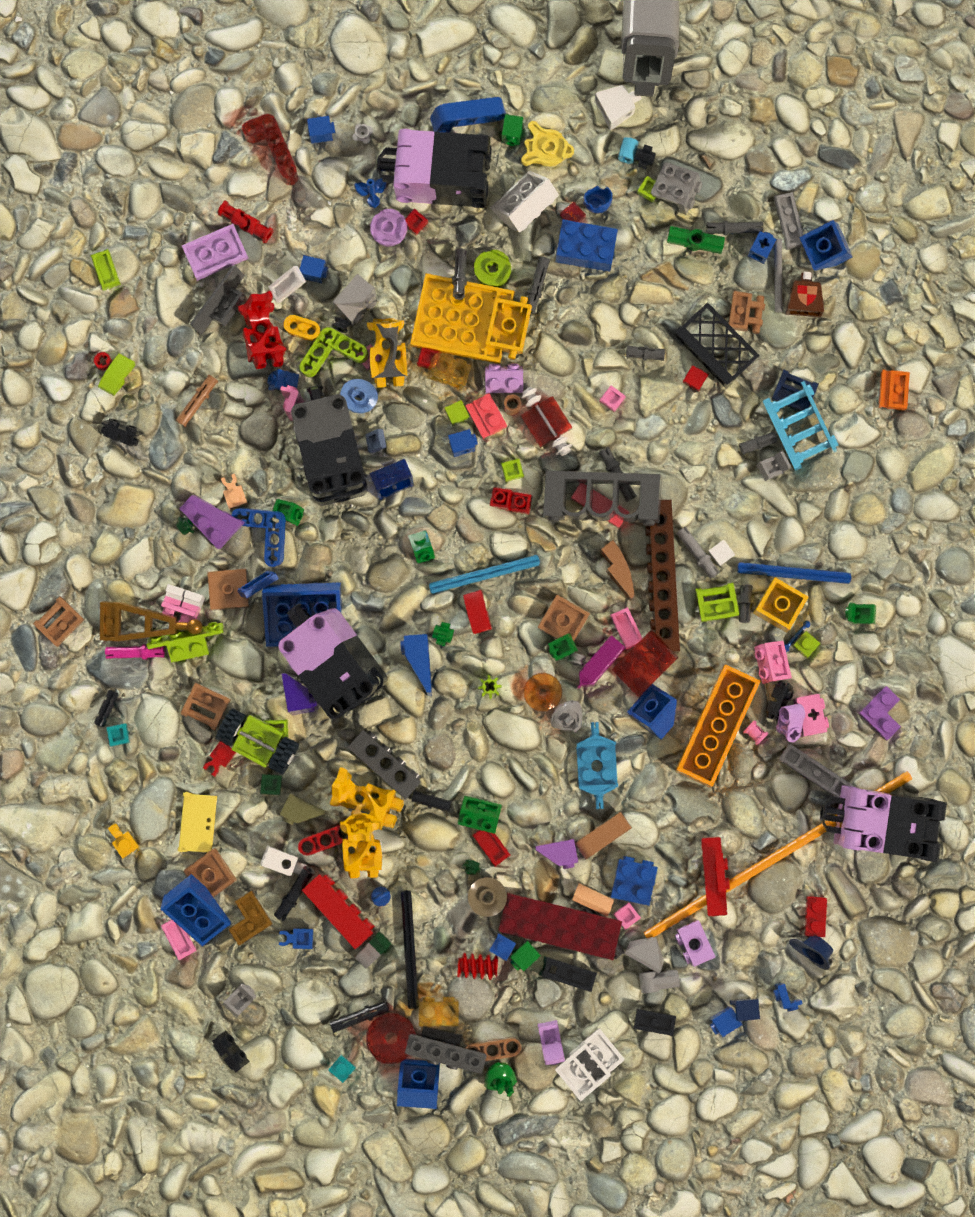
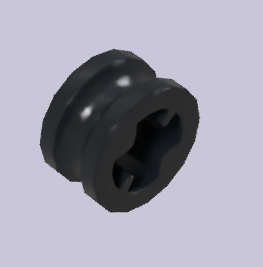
M335 317V323L332 324V328L339 332L347 333V327H350V323L342 318Z

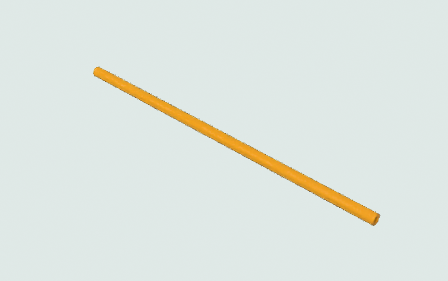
M906 771L875 791L891 793L912 780V777ZM825 821L826 826H837L836 822ZM822 823L729 879L730 889L726 890V893L824 834L826 831ZM706 894L644 931L645 937L657 936L706 906Z

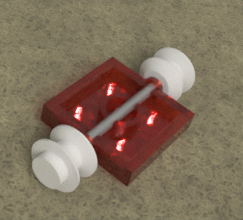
M527 388L522 392L523 396L521 399H526V407L533 408L520 415L524 424L540 448L554 441L551 448H557L556 455L564 456L571 451L570 447L572 444L566 443L568 437H560L572 430L568 419L553 396L539 404L542 396L535 394L537 388Z

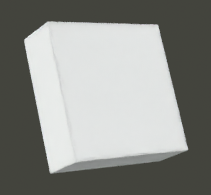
M722 540L708 551L719 567L735 556V553L725 540Z

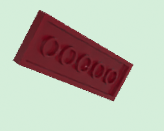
M507 893V901L498 932L614 960L623 921Z

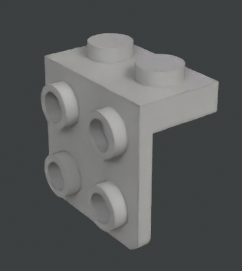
M664 163L651 190V194L653 197L677 204L679 212L687 215L688 210L694 206L696 193H699L702 188L700 175L698 172L671 163Z

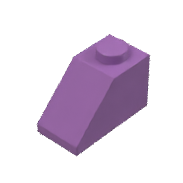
M574 839L535 846V850L557 866H563V869L575 867L574 863H578Z

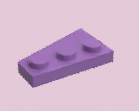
M191 495L179 508L217 549H221L245 523L196 495Z

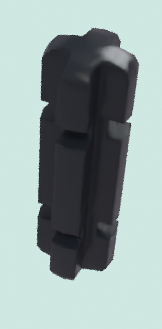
M112 690L107 692L106 700L104 699L98 712L99 716H96L94 721L95 725L105 726L106 718L109 717L113 709V702L117 700V692Z

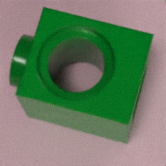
M505 114L502 143L509 146L520 145L523 117Z
M526 941L510 956L512 959L510 963L517 971L521 969L524 972L541 955Z

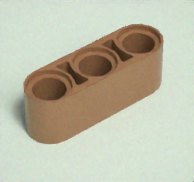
M619 812L577 841L575 845L586 860L632 827L622 812Z
M506 1037L471 1043L465 1048H475L478 1052L486 1053V1061L517 1056L521 1051V1044L515 1037ZM511 1041L516 1042L518 1045L517 1050L514 1052H510L506 1048L507 1044ZM489 1045H496L498 1047V1052L495 1055L487 1053Z

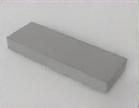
M793 192L774 196L786 250L803 247L800 237L803 236V231Z

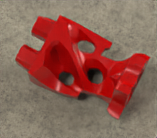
M267 291L263 294H251L245 304L238 306V311L243 315L246 322V328H243V337L246 343L248 362H253L256 369L265 368L267 365L266 360H271L273 367H281L284 362L283 356L286 352V347L282 343L278 326H273L269 320V313L274 310V303H271L273 299L272 291ZM259 325L264 326L263 332L257 330ZM269 337H273L275 342H271Z

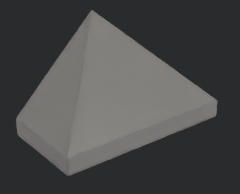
M656 937L630 941L626 948V955L660 973L664 959Z

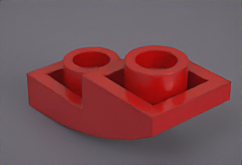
M493 487L490 506L529 515L533 496Z
M482 590L463 595L473 634L491 630L489 613L486 609Z

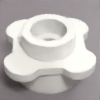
M357 124L352 138L354 141L359 140L363 141L364 144H368L373 129L365 124Z

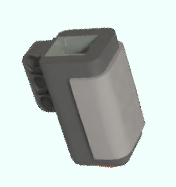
M623 0L621 44L623 80L635 84L634 96L653 97L655 86L668 85L671 81L674 60L677 58L679 47V0Z

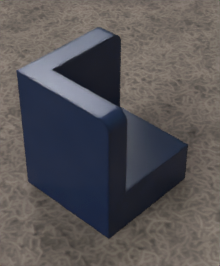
M758 999L730 1000V1004L735 1005L737 1021L760 1019Z

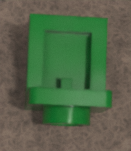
M426 530L408 535L417 563L435 558Z
M849 602L845 611L846 619L852 624H875L876 605Z

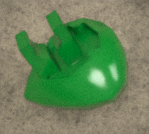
M504 1062L493 1063L487 1069L484 1077L485 1088L498 1091V1094H502L505 1091L507 1097L514 1093L513 1086L517 1083L511 1066Z

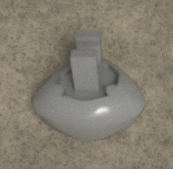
M570 700L558 705L552 714L551 726L559 730H573L576 733L582 724V708L580 703Z

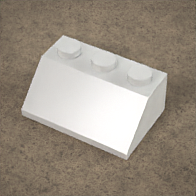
M528 171L490 209L510 229L520 233L527 228L532 220L540 216L541 212L551 205L559 194L548 178Z

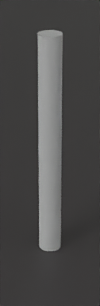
M777 239L774 244L775 312L780 313L782 312V239Z

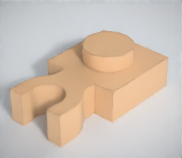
M235 474L231 475L233 478L231 483H227L225 477L221 478L223 485L228 489L223 491L229 510L248 504L242 486H236L237 478Z

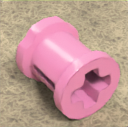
M754 720L743 733H747L755 741V744L758 745L769 733L767 731L764 732Z

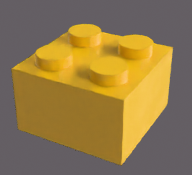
M775 577L769 584L753 614L782 631L788 632L806 603L808 596Z

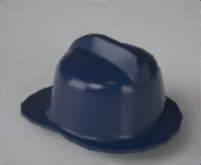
M811 936L804 942L797 939L789 940V944L793 949L807 957L816 966L824 970L830 968L828 960L833 953V948L824 939Z

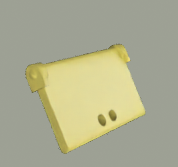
M185 792L183 793L180 840L177 851L208 853L212 850L217 796L196 795Z

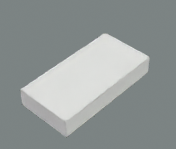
M293 266L268 287L272 291L276 302L280 303L306 283L298 266Z

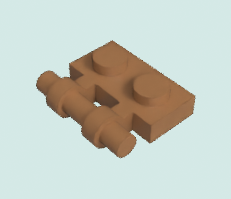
M734 291L728 324L734 330L745 332L748 325H752V333L759 334L760 327L763 325L762 311L765 310L764 296H757L756 301H751V293ZM750 309L755 310L754 318L749 317Z

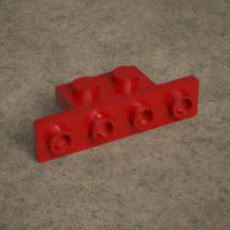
M702 838L707 913L709 917L726 916L728 914L726 890L730 889L729 877L725 878L724 870H728L727 858H723L721 838Z

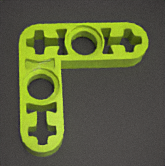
M326 327L320 332L301 361L300 370L305 377L315 376L332 349L357 363L366 362L369 352L361 343L333 328ZM326 335H332V339H326L325 337ZM347 341L349 346L346 349H340V343ZM322 348L324 350L323 354L318 357L315 356V350ZM353 348H354L357 352H361V351H362V352H363V355H362V356L359 355V356L357 357L356 353H355L354 351H352ZM306 366H312V370H306L305 368Z

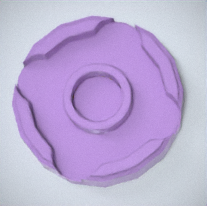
M384 209L373 217L370 224V232L374 240L385 247L395 246L405 238L407 222L398 211Z

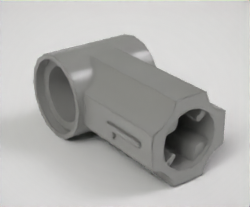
M667 970L660 973L655 971L639 973L641 993L658 992L660 989L680 987L677 970Z

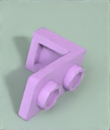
M557 1020L538 1024L545 1065H557L560 1062H564L565 1058Z

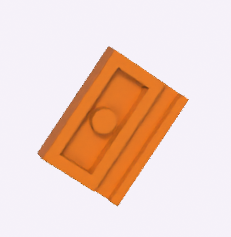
M881 371L878 408L907 409L910 372Z

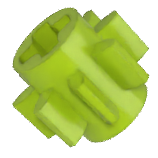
M488 675L486 681L480 679L483 686H479L478 690H483L482 697L489 695L491 700L493 694L499 696L497 688H502V685H497L498 678L492 680L490 675ZM493 683L494 691L489 690L487 692L485 684L490 685Z

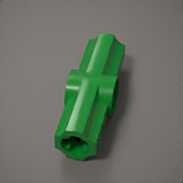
M670 226L667 243L688 247L692 251L703 250L722 254L725 237L707 234L700 229L688 230ZM696 237L700 242L695 243L692 241V238Z

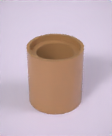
M508 395L504 400V411L510 416L517 415L521 409V400L516 395ZM509 402H515L518 406L514 409H511L507 406V404Z

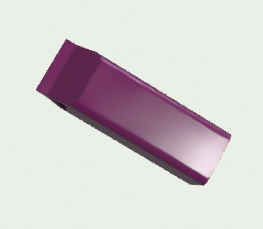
M611 635L580 670L577 690L582 687H593L626 647Z

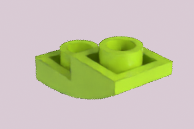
M118 354L104 373L98 388L115 396L125 384V377L135 367V361Z

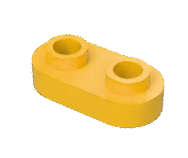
M290 315L284 320V328L288 334L308 341L316 340L321 332L318 323L306 318ZM292 324L297 325L295 329L290 328ZM312 329L315 332L314 334H308V331Z

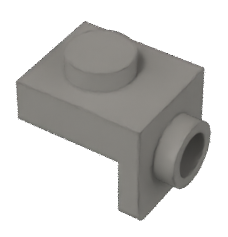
M781 451L775 456L759 462L757 467L764 480L767 481L783 474L791 468V465L784 452Z
M241 983L223 1002V1005L237 1018L256 998L255 992L249 985Z

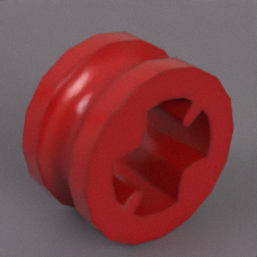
M99 352L94 357V364L99 370L106 371L112 363L111 357L105 352ZM101 358H107L105 365H102V363L99 365Z

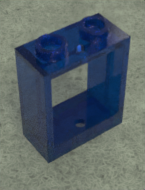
M405 459L369 473L379 500L414 486L413 476Z

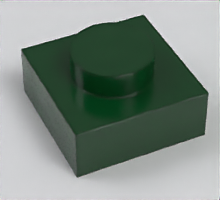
M262 774L260 794L281 795L282 776Z

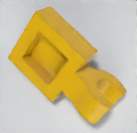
M113 824L108 828L116 838L112 844L122 859L140 847L129 831L123 834L117 824Z

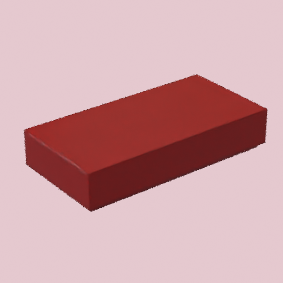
M478 830L472 835L495 867L510 856V853L495 833Z

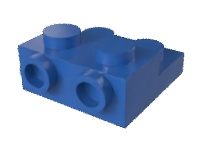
M623 856V860L618 859L611 898L650 906L658 867L654 866V862L643 860L642 864L634 862L635 858Z

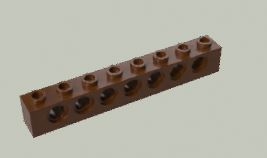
M661 500L660 517L663 519V524L645 526V536H649V544H646V555H650V562H647V573L651 574V581H648V592L652 593V600H649V611L653 612V619H650V630L654 631V638H651V649L655 650V654H678L680 652L672 500ZM657 535L662 536L664 543H657L654 537ZM657 554L664 555L665 562H658L655 556ZM658 573H664L666 575V580L659 581L656 575ZM658 592H665L667 599L660 600L657 596ZM659 611H666L668 619H661L658 614ZM666 629L669 632V638H662L659 633L660 630Z

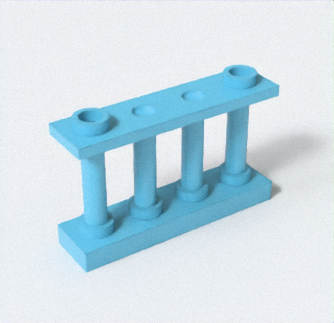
M805 381L801 382L802 390L777 402H771L770 398L763 400L795 471L802 468L800 463L804 462V459L830 447L833 453L837 452L836 446L839 445L835 436H830L812 398L814 391L810 384L806 385ZM807 396L811 404L810 407L785 419H779L776 412L780 411V408ZM813 413L816 414L819 424L793 436H787L784 429L788 428V425ZM819 431H824L827 441L801 453H795L792 446L796 445V442Z

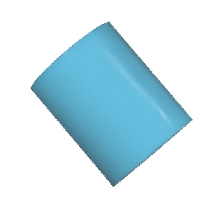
M623 138L618 160L623 163L632 164L639 142L633 138Z

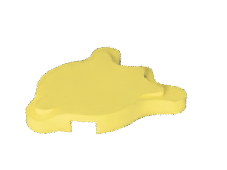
M531 121L528 124V130L533 138L524 141L527 152L521 158L522 165L529 166L537 163L551 167L573 156L574 147L565 140L560 132L544 129L535 121Z

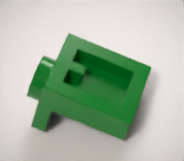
M276 499L272 511L282 512L286 522L298 526L303 517L304 508L296 503Z
M566 634L548 643L550 647L549 653L556 661L563 660L565 657L578 651L571 634Z

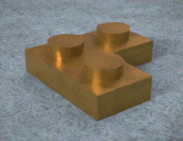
M253 891L235 901L245 919L229 928V931L240 946L273 924Z

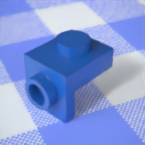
M281 369L271 372L268 377L269 390H280L281 386L287 388L288 385L297 388L299 374Z
M784 983L774 985L776 989L773 990L776 1002L780 1003L782 1009H787V1012L799 1009L798 1005L803 1004L800 999L790 1001Z

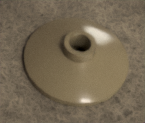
M484 877L471 885L468 892V902L476 914L491 917L500 913L506 905L507 893L505 887L497 879ZM485 893L491 895L489 901L484 900L483 896Z

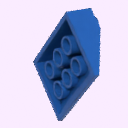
M341 582L268 585L263 588L262 601L266 647L279 646V642L296 629L287 612L299 603L302 604L301 607L306 609L311 617L331 608L338 609L342 614Z

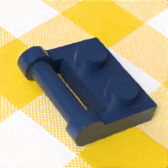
M784 369L771 400L777 402L800 391L785 384L786 380L801 387V382L805 381L806 385H811L814 395L819 383L809 382L790 374L789 371ZM807 396L787 405V407L800 412L810 407V402Z

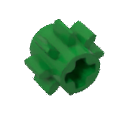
M442 622L441 626L435 625L432 638L436 639L437 645L445 647L446 642L451 644L454 629H450L451 624Z

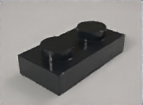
M636 1009L633 1029L673 1036L676 1016Z
M423 1026L421 1034L422 1037L460 1046L462 1037L461 1034Z

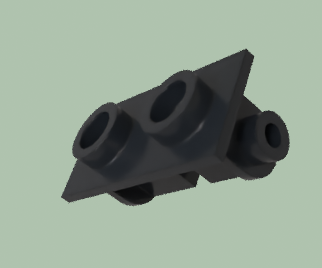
M110 418L101 423L105 425L101 429L104 437L117 440L118 436L121 435L120 442L131 447L138 445L139 439L136 437L143 434V432L137 431V427L121 425L120 421Z
M779 681L778 684H775L771 697L777 699V702L769 700L765 711L766 718L773 720L774 717L778 722L780 708L787 706L788 701H791L794 694L790 683L787 682L786 685V683Z
M226 1030L212 1040L213 1047L220 1056L225 1053L228 1054L224 1061L231 1071L234 1070L236 1073L250 1062L245 1052L238 1047L234 1038Z

